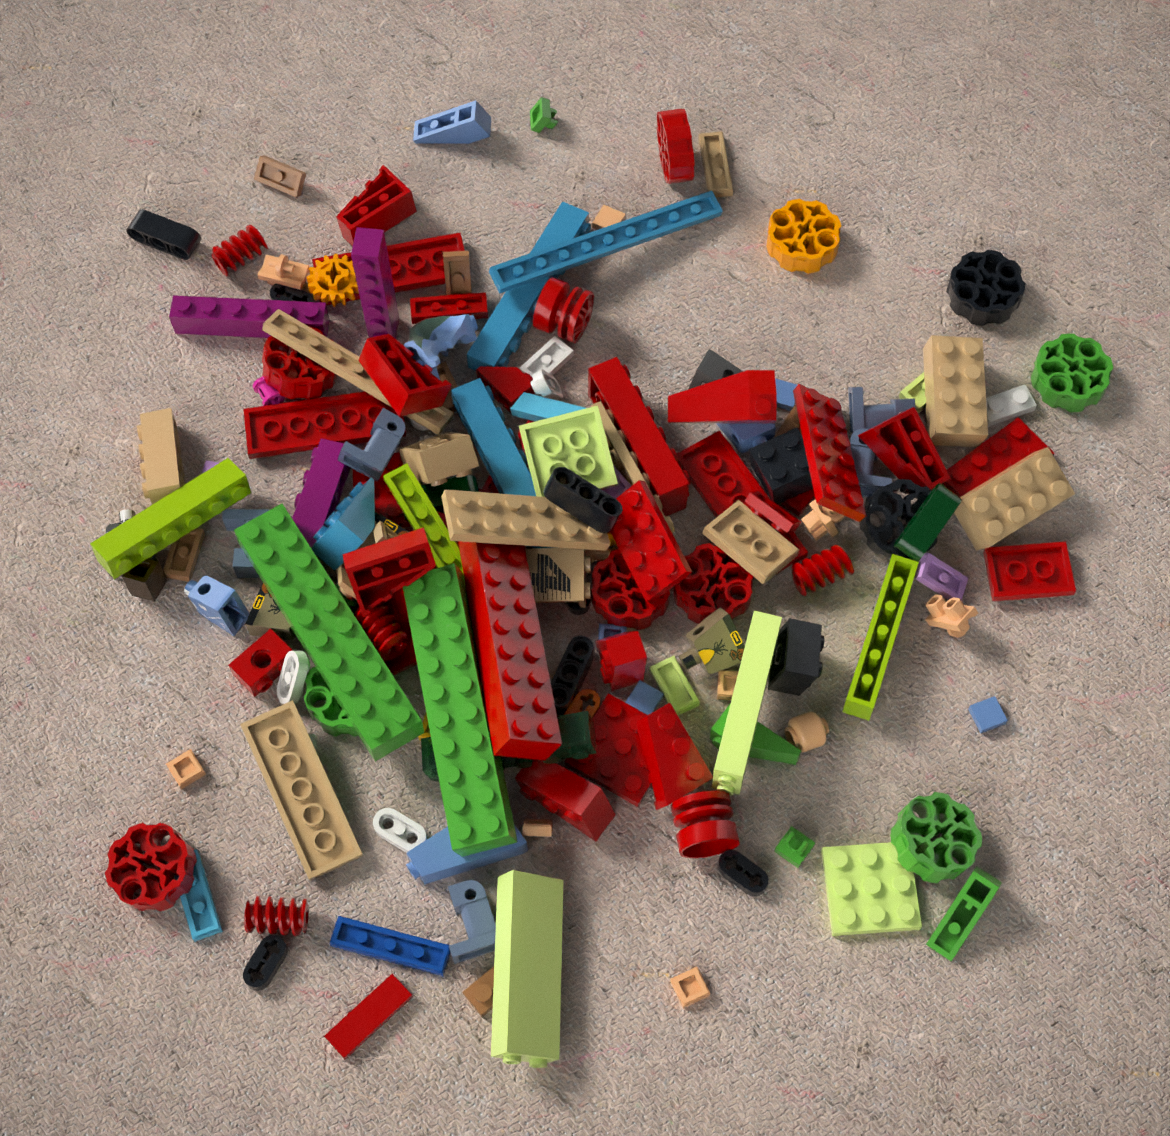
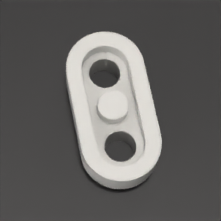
M543 369L533 374L531 386L537 395L541 394L543 397L557 401L563 398L562 390L553 375Z
M289 651L285 656L277 685V696L282 704L292 700L296 704L303 694L306 675L310 670V660L303 651Z
M384 808L374 816L373 826L377 835L406 853L427 840L426 832L420 824L395 809ZM386 822L394 823L390 829H385L383 826ZM416 836L418 840L415 843L410 844L407 842L409 837Z

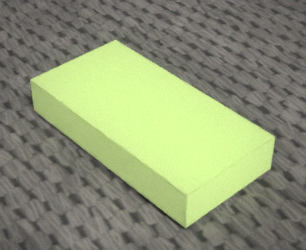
M675 656L649 667V671L659 690L664 693L666 703H671L677 715L700 705Z

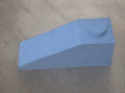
M475 100L415 121L413 141L416 144H470L490 137L492 117Z

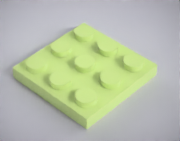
M598 406L519 426L536 496L545 497L543 493L544 487L553 470L557 467H565L601 490L618 486Z
M891 842L822 847L821 853L832 936L909 931L922 928L914 872L907 871L897 860V850Z

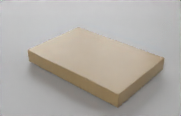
M739 500L704 527L702 532L703 535L763 585L797 557L800 551Z

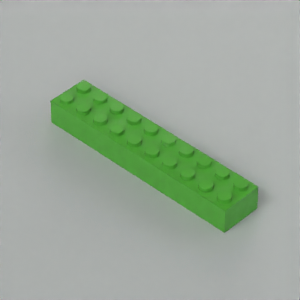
M280 504L234 529L242 550L374 761H378L425 733L419 715L284 505Z
M454 563L430 570L409 586H403L451 846L455 853L464 857L517 843L518 841L501 756H494L464 574Z

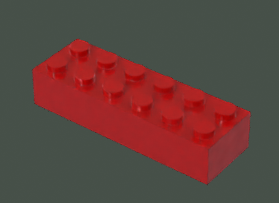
M618 357L588 368V396L593 404L601 401L605 410L609 409L611 411L616 430L622 431L626 440L625 446L629 452L632 451L635 454L640 473H645L650 482L649 489L653 495L656 494L659 497L665 517L686 509L687 498L689 497L688 489L689 484H691L690 477L685 469L681 470L675 450L673 448L669 449L665 442L666 435L661 427L656 426L651 408L649 406L645 407L639 387L637 385L633 386L627 366L625 364L622 365Z

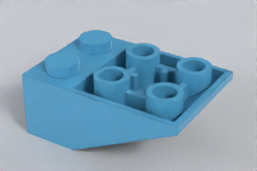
M372 477L364 485L359 482L349 493L352 498L350 496L345 497L335 508L337 511H334L324 522L328 527L326 528L323 525L313 536L316 542L311 549L316 556L334 571L344 562L342 554L356 550L375 527L374 479Z

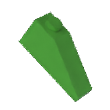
M730 704L711 728L709 739L712 740V744L717 749L720 747ZM757 722L749 757L796 765L799 761L801 750Z
M976 866L926 945L952 961L1000 888L1002 882Z

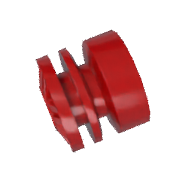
M553 277L550 278L538 298L533 315V327L548 334H552L558 327L559 338L564 339L567 337L569 342H578L591 319L594 293L589 290L583 292L582 288L578 286L570 293L569 283Z
M716 790L702 791L681 797L670 805L672 815L675 816L673 819L674 825L682 829L676 834L679 853L682 857L695 859L712 857L738 847L740 842L735 822L729 820L734 815L733 809L730 807L732 803L729 793Z

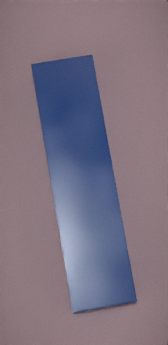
M342 916L337 918L329 943L330 946L443 977L451 953L450 945Z

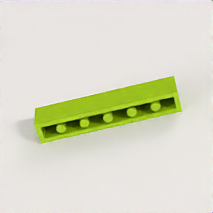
M229 458L223 460L90 543L97 561L115 580L251 494L246 474Z
M894 554L891 556L845 701L843 713L870 720L919 563L917 561Z

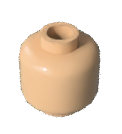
M810 711L789 719L784 730L785 737L789 743L800 749L801 753L825 744L826 734L829 733V726L825 718H820L815 712Z

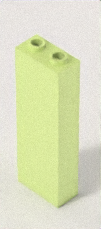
M758 611L753 612L713 772L711 788L717 789L716 791H725L730 796L733 794L740 795L782 620L780 616Z
M516 870L498 876L491 1057L502 1058L504 1064H521V1061L529 1062V1067L546 1068L547 1063L559 1060L564 880Z

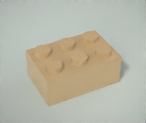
M445 432L398 448L403 465L407 463L418 482H424L425 485H441L447 482V477L456 475L458 478L472 473V468L479 466L470 435Z

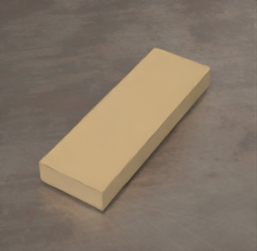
M723 131L698 134L707 192L713 191L716 198L733 196V186Z

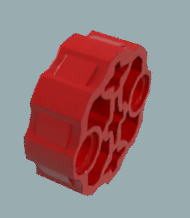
M685 109L657 112L656 130L659 157L666 183L673 184L693 181L694 152L691 129Z
M308 326L323 335L321 330ZM273 336L267 338L263 348L262 376L266 384L274 387L281 396L289 399H315L321 397L325 390L334 386L337 374Z
M710 543L696 546L692 553L684 555L695 574L688 575L676 584L673 589V596L676 605L687 613L689 620L699 624L720 607L730 615L732 620L747 611L751 603L754 576L718 546ZM741 595L744 599L735 600L731 596Z
M619 549L611 551L604 561L596 564L592 572L591 602L595 612L601 614L608 624L642 630L650 627L655 619L665 614L669 606V590L654 601L653 604L646 602ZM616 609H623L624 611H626L624 614L621 615L613 613V611Z
M142 822L128 828L127 833L121 839L113 842L107 853L109 863L105 871V877L108 886L114 889L121 901L138 911L156 909L161 912L173 907L176 900L182 894L189 893L195 880L193 871L197 859L194 849L187 844L179 832L161 822L156 825H146ZM170 835L168 843L161 846L162 839ZM145 863L149 866H156L160 869V871H157L153 868H146L142 864ZM174 875L179 876L178 880L173 879ZM141 888L140 896L133 899L134 892Z

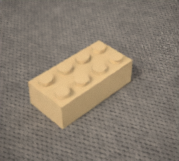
M931 335L923 348L927 433L934 445L978 447L988 436L983 338Z
M1049 447L1033 452L961 496L962 501L954 513L977 551L991 547L1075 493Z

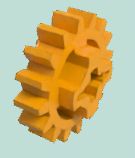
M334 254L333 259H329L325 255L323 262L315 261L316 268H309L310 275L307 276L309 292L313 293L316 301L321 299L322 303L326 304L331 301L333 307H336L338 301L346 305L347 298L355 300L354 292L359 293L353 262L352 260L348 261L347 255H344L342 259H339L337 254Z

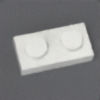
M554 336L519 369L523 373L530 374L532 378L534 373L542 369L554 375L574 356V350Z
M1026 385L986 398L988 427L1035 411L1037 405Z

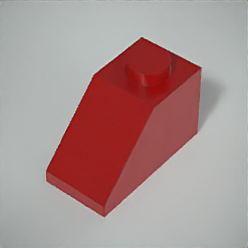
M480 366L476 369L477 379L480 378L484 386L490 387L493 397L510 413V408L523 392L535 395L531 386L532 376L528 373H523L517 367Z

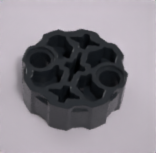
M995 250L979 253L972 251L963 255L957 266L952 268L946 292L951 300L949 306L956 315H961L968 319L971 324L984 326L988 323L1001 324L1009 320L1013 311L1019 308L1026 283L1021 277V267L1016 261L1007 259L1001 252Z
M899 479L886 486H881L871 493L866 499V516L859 522L860 529L867 538L868 547L874 553L882 554L890 559L892 554L911 559L894 547V544L931 490L927 486L921 487L914 484L912 480ZM900 489L901 493L908 495L902 498L900 494L894 492ZM916 498L917 500L915 501V503L911 505V500ZM871 514H875L879 517V527H876L871 524ZM901 516L902 520H906V524L903 525L902 522L897 520V517ZM892 537L893 540L888 543L887 540ZM937 537L926 552L932 549L938 542Z

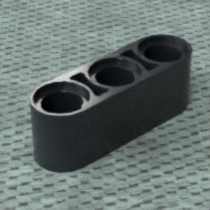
M140 209L126 229L127 234L135 241L184 260H188L202 240L201 235L193 228L144 209Z
M557 467L553 470L543 490L544 496L550 502L600 533H609L623 511L622 505L617 499L565 467Z
M576 636L569 642L551 681L553 698L563 697L566 699L562 704H555L557 717H562L579 693L593 663V642L586 636ZM578 649H584L588 653L583 656H579L574 652ZM567 673L577 675L572 680L565 679L563 676Z

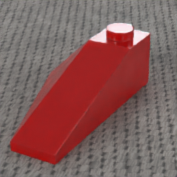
M746 370L668 396V423L774 424L776 422L777 409L775 371Z

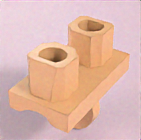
M266 254L263 266L257 276L258 279L267 281L269 285L280 284L302 290L309 273V265L290 261L287 255L281 254L278 258Z
M816 499L809 504L812 511L801 519L816 541L827 533L833 538L839 533L834 523L842 521L845 516L826 507L821 509L820 505L816 503Z
M935 594L925 604L931 613L925 619L928 625L947 629L948 634L956 638L966 634L970 628L968 619L978 614L975 607L964 605L960 598L953 597L946 602L942 595Z

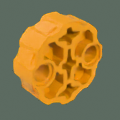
M802 199L790 200L781 209H775L770 217L766 245L770 257L775 258L779 262L780 267L787 271H803L807 274L818 272L825 264L832 263L837 256L840 243V220L822 202L817 200L803 201Z

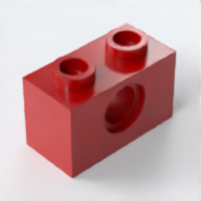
M270 628L228 666L233 676L256 697L260 692H266L272 686L273 681L280 676L285 656L289 651L293 650ZM262 662H271L266 668H259Z

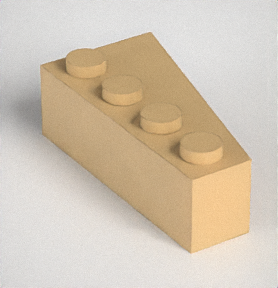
M172 408L140 414L141 425H137L138 437L143 443L138 444L140 457L144 460V463H140V469L143 479H146V482L142 483V490L145 499L150 498L152 505L185 485L178 427Z

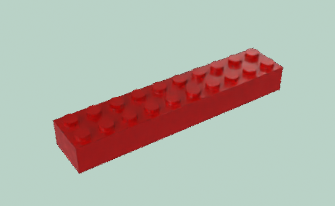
M458 541L494 756L546 760L562 745L525 546Z

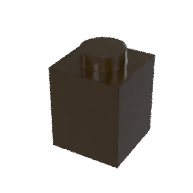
M146 559L122 575L132 596L153 602L156 601L167 582L159 562L151 559Z

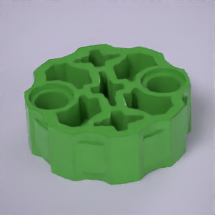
M1061 334L1058 339L1047 341L1040 348L1034 363L1031 383L1033 388L1042 396V401L1050 407L1063 408L1068 412H1081L1089 405H1097L1103 398L1110 384L1109 379L1113 370L1111 357L1103 352L1101 344L1094 339L1081 338L1075 334Z
M311 668L305 679L307 686L306 694L304 695V701L311 719L315 720L322 727L323 731L336 737L341 734H349L353 737L359 736L344 711H341V706L326 682H324L317 668ZM317 701H326L322 707H313Z
M934 792L931 796L915 797L898 813L896 824L891 828V843L897 850V860L907 871L916 873L923 881L938 883L944 879L954 880L975 862L977 850L982 847V833L977 829L974 822L975 815L965 804H959L952 800L948 794ZM939 833L942 834V836L940 838H937L935 841H930V839H932Z

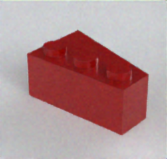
M384 165L379 169L380 173L373 181L369 180L365 184L366 189L359 196H354L336 216L343 238L352 247L357 227L384 230L385 233L417 212L412 191Z
M390 334L367 338L358 361L399 417L442 407L451 388V383L446 379L442 382L431 373L433 369L426 364L423 367L413 359L414 354Z
M915 407L905 410L858 435L898 479L912 480L914 484L921 487L927 486L930 490L938 483L942 484L951 479Z
M424 527L342 554L345 570L363 617L371 613L370 610L383 600L386 602L392 598V594L405 585L409 586L436 567Z
M638 631L623 632L595 641L601 659L602 668H600V674L603 683H609L611 692L635 685L639 680H644L647 655Z
M671 703L664 705L636 722L643 755L646 757L650 773L648 777L650 784L652 783L656 810L668 806L675 800L713 779L711 772Z
M548 758L546 760L529 759L515 777L521 788L519 792L530 801L536 800L546 810L558 815L595 842L616 815L602 788Z

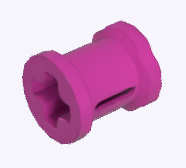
M263 376L258 378L252 385L255 393H258L262 398L263 406L280 404L285 400V397L281 396L279 391L266 384Z

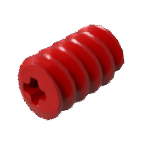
M247 225L246 232L239 230L237 233L238 237L231 235L229 242L223 240L221 248L219 246L212 248L213 254L211 253L213 261L226 277L229 276L228 267L236 272V262L244 267V257L253 261L252 252H256L261 256L262 251L260 247L263 246L265 249H268L264 238L254 226Z
M838 545L831 546L830 550H822L820 555L817 553L812 555L811 559H803L801 564L798 562L794 563L791 567L794 584L798 592L804 597L806 596V587L812 593L816 592L815 583H818L821 588L826 587L825 578L833 584L835 583L834 574H837L840 579L845 578V569L850 575L854 574L850 558Z
M384 600L370 610L371 613L363 617L359 607L355 611L354 616L383 661L392 660L401 655L407 648V643H403L407 639V633L400 631L402 626L399 623H395V616L389 614L390 609L387 606H383Z
M256 896L253 904H250L249 900L246 902L244 915L246 933H252L255 927L258 934H264L267 928L268 932L274 935L278 932V929H280L282 935H288L291 929L294 936H299L302 929L304 934L307 931L309 920L307 899H303L300 907H297L295 898L291 899L289 906H285L284 897H280L277 905L273 904V899L269 896L265 905H262L260 896Z

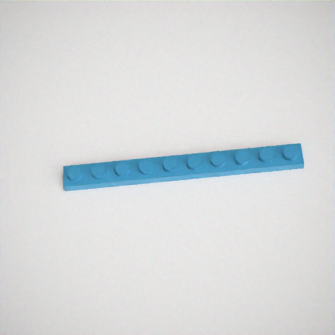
M709 191L490 267L489 274L500 294L719 217L723 210L713 191Z

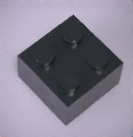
M797 427L749 449L751 467L769 498L776 504H781L788 499L813 489L803 437Z
M789 618L779 631L769 673L768 690L800 696L821 676L823 664L819 659L825 641L824 636L821 635L822 625Z

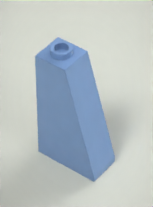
M447 826L408 851L406 854L409 863L406 864V867L414 879L420 877L425 885L524 854L528 851L526 840L515 826L517 843L461 857L452 850Z

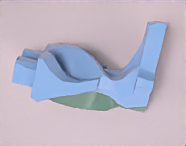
M466 314L424 319L409 329V341L404 346L414 354L413 359L423 367L426 364L433 369L431 373L440 380L437 372V366L441 363L438 357L439 352L446 357L448 356L449 349L453 348L455 344H468L477 339L475 331L478 330L475 317Z

